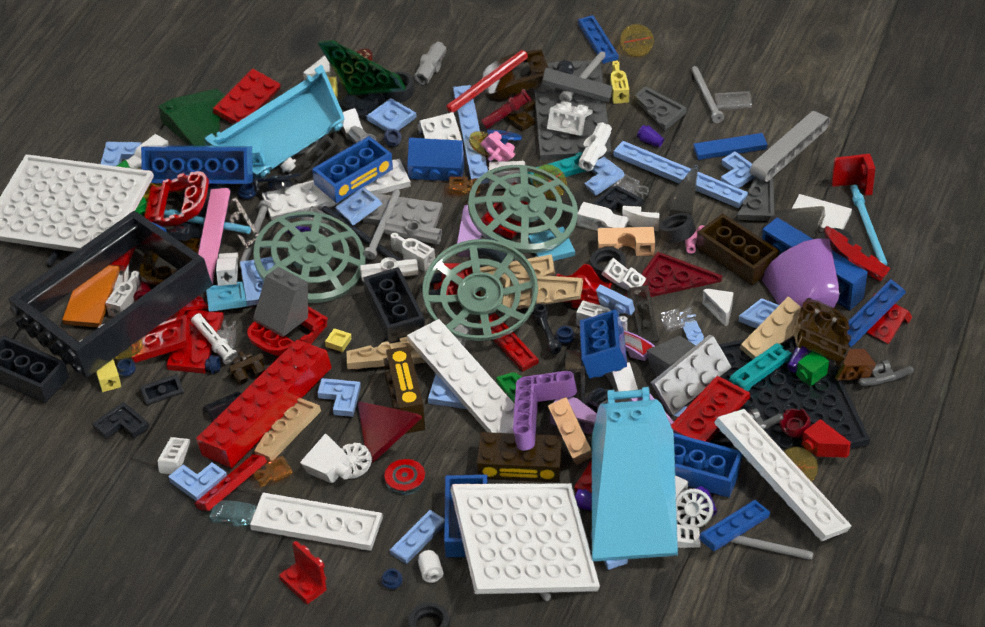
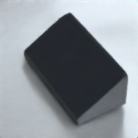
M177 374L140 386L139 389L146 405L184 393Z
M237 391L205 405L203 409L211 422L242 393Z

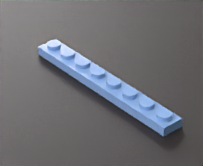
M471 85L454 87L455 99L468 90ZM472 99L458 109L457 112L471 184L474 185L478 178L488 172L484 149L479 145L482 139L474 100ZM486 178L480 184L489 183V179Z
M622 141L614 150V157L739 208L747 198L748 192L625 141Z

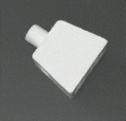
M327 434L318 441L300 462L308 474L329 483L335 482L339 476L346 480L352 473V469L348 467L350 460L346 453Z

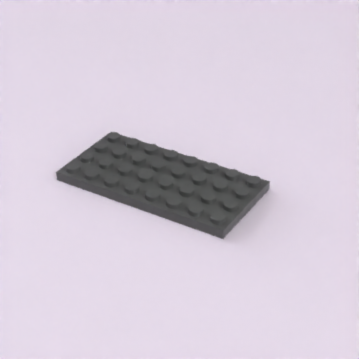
M593 60L572 61L571 63L574 65L573 75L579 77ZM559 62L547 63L549 69L557 71ZM601 62L586 79L603 83ZM540 83L541 87L534 89L540 160L566 159L575 156L578 152H584V141L593 134L597 124L601 122L608 124L605 101L577 93L572 95L571 106L585 105L588 106V109L593 110L591 115L585 117L583 134L581 136L547 129L550 108L561 103L559 96L566 90ZM609 136L605 144L607 150L605 154L601 157H611V144Z

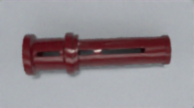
M522 89L518 95L513 98L510 97L507 103L481 121L486 129H488L511 112L519 111L521 106L532 101L526 91Z

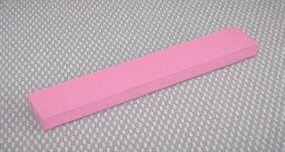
M228 188L211 189L198 253L205 259L212 283L230 196Z

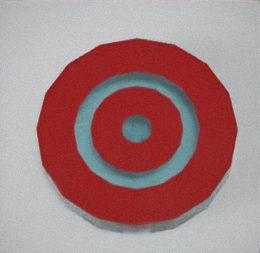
M401 459L391 463L384 475L386 486L394 493L395 491L400 492V495L413 494L419 491L426 479L424 467L419 462L411 459Z

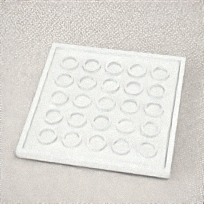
M452 484L450 490L475 594L598 591L600 585L571 484Z

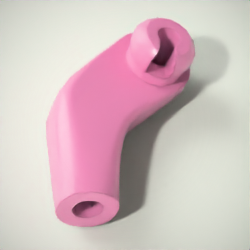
M699 226L694 235L685 240L688 253L695 252L697 232L705 226Z

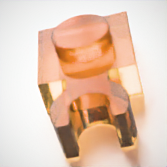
M449 177V194H467V191H471L478 178L468 180V177ZM480 184L476 190V193L480 192Z
M284 456L265 464V470L260 469L253 473L255 479H259L260 487L267 485L271 479L275 483L293 474Z

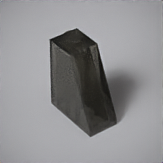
M815 206L776 210L774 217H770L768 224L774 219L779 218L812 239H816L825 218V207Z
M566 350L565 371L573 373L577 393L572 397L585 404V366L581 350Z

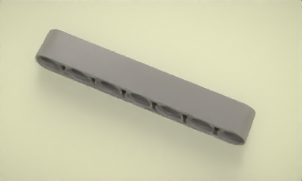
M816 111L809 113L753 162L750 168V175L768 182L827 129L830 118Z

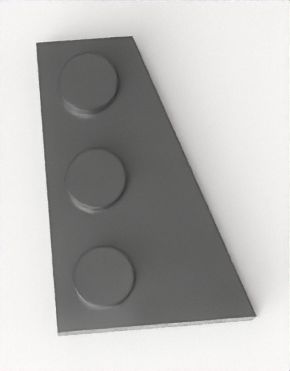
M646 86L635 94V101L665 131L687 113V107Z
M759 178L754 179L747 198L737 214V220H774L773 178L768 182Z

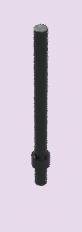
M327 206L321 209L324 214L339 219L348 225L357 234L359 239L370 246L372 238L346 221L340 213L332 211ZM378 244L377 252L386 258L390 257L396 261H401L399 257Z

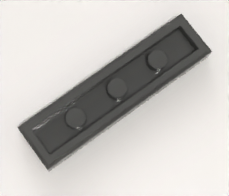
M545 68L542 80L544 85L606 102L610 100L612 86L549 68Z

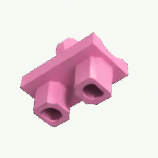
M497 131L487 136L480 145L490 154L488 157L489 161H492L494 158L498 162L509 161L515 155L513 153L515 147L511 143L504 145L500 141L502 137Z

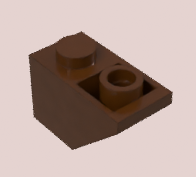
M849 349L835 378L837 380L869 378L876 363L865 349Z

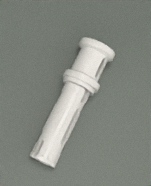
M200 313L193 316L191 322L211 343L212 350L221 356L224 364L231 363L237 357V351L228 345V341L225 338H221Z

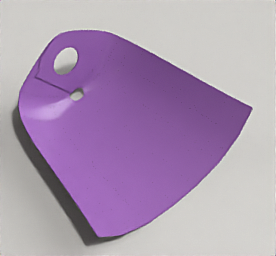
M829 239L804 241L783 252L769 264L764 272L762 281L778 305L789 296L800 307H802L803 302L807 298L820 301L833 308L835 307L839 297V286Z

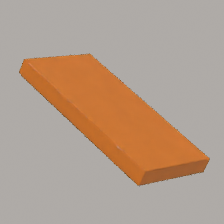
M108 265L72 291L62 319L63 324L88 327L101 326L107 309L105 302L113 292L120 272L119 266Z

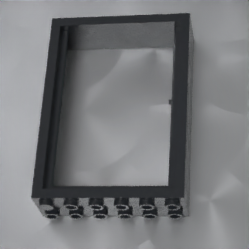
M133 211L11 296L8 300L11 305L10 311L16 317L15 323L19 329L27 331L28 335L32 339L36 338L42 347L49 348L54 356L58 355L61 360L65 361L66 365H71L77 374L81 373L88 378L213 285L205 259L136 211ZM139 243L178 269L177 272L80 342L42 314L46 309Z

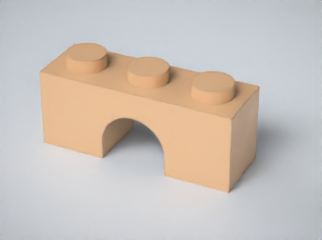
M654 227L598 228V249L603 247L619 249L623 246H630L635 250L636 256H654Z
M567 397L548 405L575 464L577 465L592 458V449Z

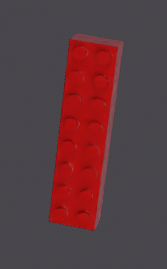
M297 339L196 438L202 456L232 468L272 428V425L281 419L284 413L290 407H293L298 402L297 400L302 398L332 368L327 350Z

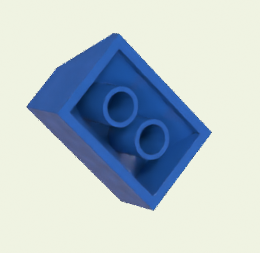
M409 138L408 178L462 181L464 171L463 140Z

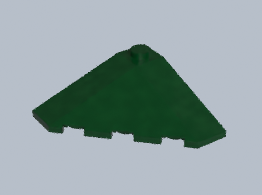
M334 40L318 42L319 47L348 94L359 95L405 91L406 87L399 75Z
M218 89L172 98L158 106L161 122L189 146H206L204 144L205 137L210 134L216 137V133L220 132L219 120H223V118L214 114L213 108L225 95Z

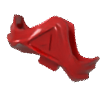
M583 264L576 272L569 276L556 274L558 277L583 279L581 299L564 301L572 302L571 306L574 308H579L582 301L600 305L596 289L600 284L609 289L612 283H604L588 264Z

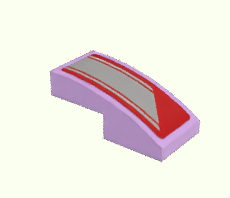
M624 331L626 351L629 352L630 357L645 361L648 358L646 350L654 347V345L636 334Z

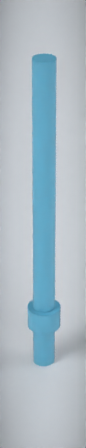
M852 185L850 189L853 194L854 205L858 207L877 259L887 266L884 253L864 205V197L860 194L857 185Z
M172 209L169 211L165 210L163 217L169 218L170 215H180L181 213ZM195 216L186 222L204 225L205 218ZM224 222L223 229L246 234L251 232V227Z

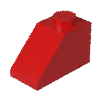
M820 419L803 432L802 445L807 451L812 452L817 457L847 458L851 442Z

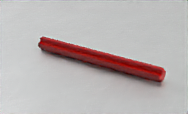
M524 50L519 51L447 104V110L450 113L456 112L528 58L527 53Z

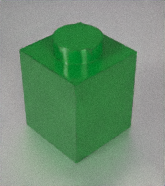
M812 351L798 361L796 376L812 386L827 375L829 361L819 353Z

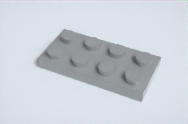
M372 193L380 199L382 205L364 217L363 223L379 225L391 195ZM399 197L389 219L403 222L416 219L423 226L436 228L443 210V203Z
M708 335L655 378L651 384L669 414L674 415L700 394L716 376L720 377L728 371L731 365L714 336Z

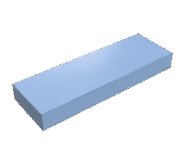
M429 510L390 549V555L407 564L445 526V519Z

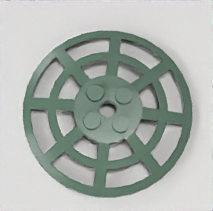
M506 165L484 173L472 186L468 199L469 215L476 229L485 238L498 240L521 253H538L554 249L570 237L577 223V203L569 188L554 175L532 166ZM520 170V173L508 174L500 178L493 175L503 171ZM527 171L542 175L551 181L547 182L540 177L527 174ZM487 178L493 181L486 196L475 197L476 190L483 180ZM520 178L521 184L510 185L505 180ZM528 179L538 181L543 185L536 188L528 184ZM498 185L506 190L503 196H492L494 189ZM559 186L567 194L572 206L562 203L561 197L554 187ZM550 190L555 196L556 202L546 200L543 193ZM521 201H526L528 205L522 204ZM486 203L488 212L494 219L488 226L478 216L475 204ZM492 203H502L504 212L498 215ZM546 207L557 209L556 214L551 220L544 214ZM562 210L573 214L569 226L563 233L555 226L561 217ZM508 217H511L516 221H520L521 227L513 225L505 220ZM538 219L544 223V225L538 227H529V222ZM501 225L511 231L521 233V242L507 240L495 234L493 230ZM548 229L556 237L543 243L528 244L529 234L540 233Z
M310 211L288 213L269 222L258 234L253 252L254 265L263 282L266 275L277 267L294 274L308 283H322L330 280L335 290L324 293H308V303L331 301L350 292L361 279L360 265H365L366 257L363 255L364 247L361 240L348 225L330 215ZM297 217L314 218L313 221L307 220L293 223L287 221V219ZM321 219L332 222L346 231L339 233L333 227L321 223ZM277 223L283 226L277 232L273 241H261L263 235ZM312 225L311 231L300 232L296 227ZM319 227L329 230L334 235L326 238L318 233ZM286 231H289L294 236L290 242L279 241ZM353 237L358 244L360 260L349 256L350 252L345 240L346 238ZM340 240L344 254L333 251L331 243ZM260 248H271V256L275 265L267 271L260 260ZM277 248L288 249V257L280 261ZM307 249H312V250H314L315 252H314V253H310V252H306V250H307ZM332 258L342 260L339 267L332 271L329 267ZM292 263L302 270L301 275L292 272L286 266ZM348 263L357 266L358 269L355 275L342 286L337 276L344 271ZM321 269L326 274L318 277H309L310 271Z
M488 239L468 240L447 248L428 267L423 282V300L430 317L434 321L438 320L431 308L430 302L442 303L445 312L453 319L445 325L448 330L456 337L474 341L501 338L518 329L533 312L538 296V281L535 270L527 258L518 250L505 243ZM477 248L494 249L506 253L507 256L502 263L489 259H479ZM465 250H470L471 260L459 264L452 270L443 264L451 256ZM513 259H516L525 268L530 281L519 284L515 274L508 268ZM480 265L494 267L497 270L493 275L481 272ZM472 267L473 274L466 276L464 279L456 275L460 271ZM438 269L446 276L441 286L440 295H429L431 279ZM504 273L510 278L513 286L503 288L499 279ZM450 281L458 285V295H446ZM532 288V299L526 314L516 311L520 303L521 291ZM484 291L486 294L479 297L476 295V292ZM515 293L511 308L502 304L505 295ZM459 302L463 310L458 315H455L448 303ZM496 310L505 314L498 320L489 322L488 314ZM469 314L479 315L481 317V324L471 323L464 319ZM510 317L519 320L506 330L499 333H491V327L502 324ZM461 324L469 328L483 329L484 335H469L453 329Z

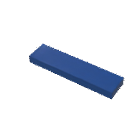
M589 16L578 19L579 27L596 54L605 52V57L601 62L604 64L619 60L618 53L595 17Z
M763 133L694 143V151L698 160L726 156L733 152L739 154L767 149V142Z
M892 279L848 321L850 327L848 334L851 335V340L848 343L850 347L906 293Z
M754 500L700 533L698 539L712 551H716L767 519L770 512Z

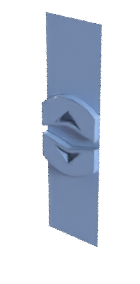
M696 319L681 321L688 341L697 345L704 339Z

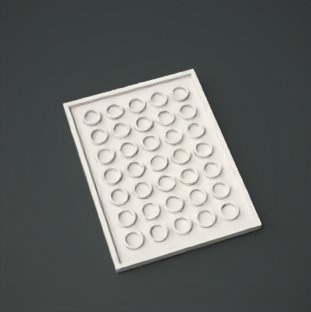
M26 154L0 196V241L76 252L125 216L135 211L154 175L152 171Z

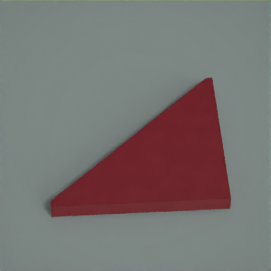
M657 251L641 273L646 280L637 293L628 291L625 297L633 301L719 283L722 281L723 276Z
M359 401L358 408L364 445L371 454V463L375 462L422 419V416L412 412Z

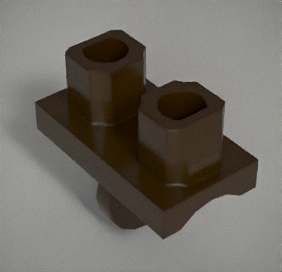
M243 351L237 352L238 358L233 359L234 365L229 366L230 378H234L239 385L248 381L249 378L246 373L252 371L255 378H258L265 371L262 354L252 357L251 353L244 355Z

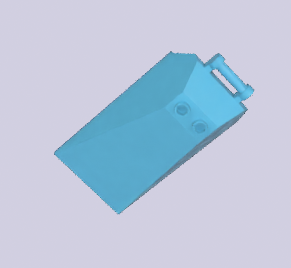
M642 387V390L618 392L608 390V403L600 404L592 434V560L594 562L677 556L675 454L672 427L662 404L657 399L650 400L649 387ZM643 398L642 401L615 403V400Z

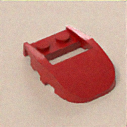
M196 171L191 172L190 175L179 174L174 180L166 179L162 182V186L159 187L152 185L145 218L161 227L176 226L194 218L204 205L209 185L208 177L203 172ZM186 189L182 213L180 215H170L169 218H163L168 193Z
M829 226L824 228L825 238L830 240V246L834 252L866 270L867 275L882 281L891 268L881 263L873 255L867 257L860 252L862 247L857 244L854 246L848 243L849 239Z
M308 306V318L301 325L311 330V332L301 337L300 340L312 344L327 327L328 318ZM256 322L252 323L247 331L248 339L251 343L273 355L281 356L294 343L288 337H282Z

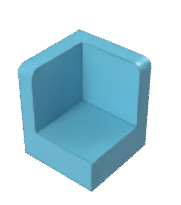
M263 137L247 138L245 146H252L253 165H265L266 159L262 151L265 142Z

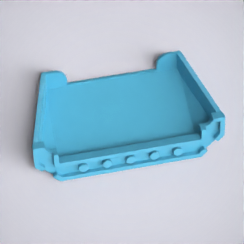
M320 65L314 69L316 74L313 77L308 75L306 80L222 133L217 132L216 137L213 134L205 137L204 144L206 146H245L247 138L263 137L265 142L262 151L266 161L265 165H253V178H265L272 169L285 162L289 157H293L333 130L335 132L343 127L345 118L324 67Z

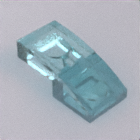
M220 501L213 507L210 519L213 522L231 521L234 526L249 525L257 506L238 501Z

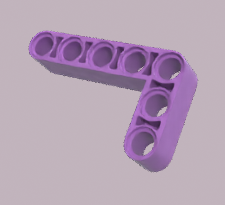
M571 371L525 376L517 380L513 432L519 450H529L535 445L537 402L568 398L577 393L574 375Z

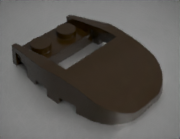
M542 49L525 51L528 58L523 63L528 62L532 73L531 76L515 80L511 70L485 89L484 94L490 99L500 100L509 98L510 94H519L522 89L527 90L532 87L537 89L541 87L540 83H542L545 68H549ZM518 52L505 56L490 64L485 69L481 79H483L489 73L494 71L496 68H498L500 65H502L504 62H506L508 59L513 57Z
M201 239L178 240L197 254L199 253ZM149 251L148 254L145 253L143 256V264L140 265L139 274L143 282L159 285L177 272L178 269H171L169 266L155 267L159 256Z
M808 299L803 302L793 330L798 348L804 346L806 349L815 351L827 359L836 361V365L839 366L846 357L844 354L848 350V343L851 340V335L848 334L850 329L849 322L841 312L817 300Z

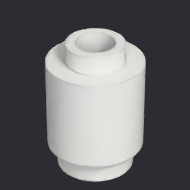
M431 550L422 552L419 556L418 564L423 579L426 582L438 581L443 576V569L438 555Z

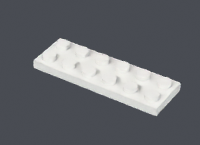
M262 493L250 526L251 530L372 550L382 521V513Z

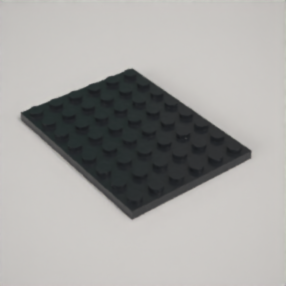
M795 337L780 344L785 351L788 350L791 353H794L797 347ZM746 339L719 344L731 365V368L720 376L721 378L729 381L733 373L753 360L739 348ZM827 359L829 361L827 375L812 386L800 380L796 373L791 372L787 368L788 363L782 364L751 387L748 391L750 392V398L739 409H745L749 413L750 410L756 408L763 421L777 414L783 415L787 409H803L810 417L811 426L821 419L851 442L850 449L870 444V438L842 380L835 378L837 370L832 359ZM780 423L764 430L791 460L795 461L815 456L802 445L803 437L799 439L788 437L783 433Z

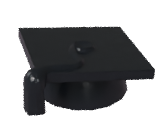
M300 173L256 178L253 180L255 191L260 190L259 182H268L267 192L293 186L289 178L300 176Z

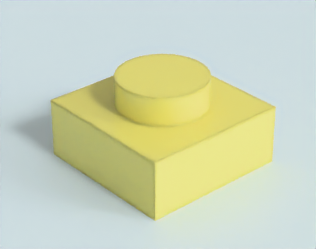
M333 329L326 339L325 345L328 348L343 352L352 339L351 334Z

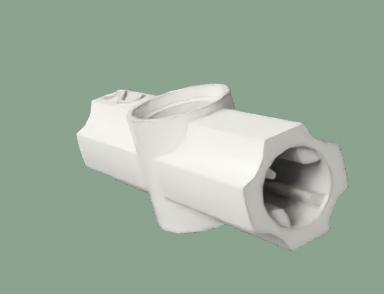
M598 123L593 134L584 141L585 150L578 164L581 169L593 170L598 158L605 154L607 150L605 144L612 130L609 124Z
M387 257L381 263L360 265L361 279L363 281L365 276L396 267L400 268L403 276L418 275L417 259L396 261L394 258Z

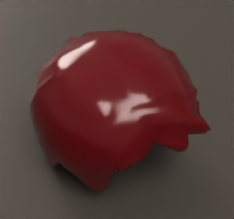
M787 409L786 413H783V419L780 421L783 433L793 439L802 438L803 432L811 426L810 417L803 409Z

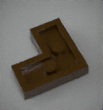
M533 100L530 103L527 102L519 108V111H513L503 119L521 132L525 131L535 124V118L527 114L535 108V102Z

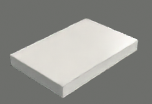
M799 194L787 217V222L824 232L823 230L826 226L844 229L852 209Z

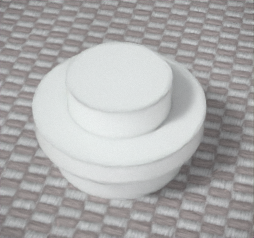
M289 157L280 166L283 169L282 172L287 171L289 173L295 168L296 165L294 163L296 160Z

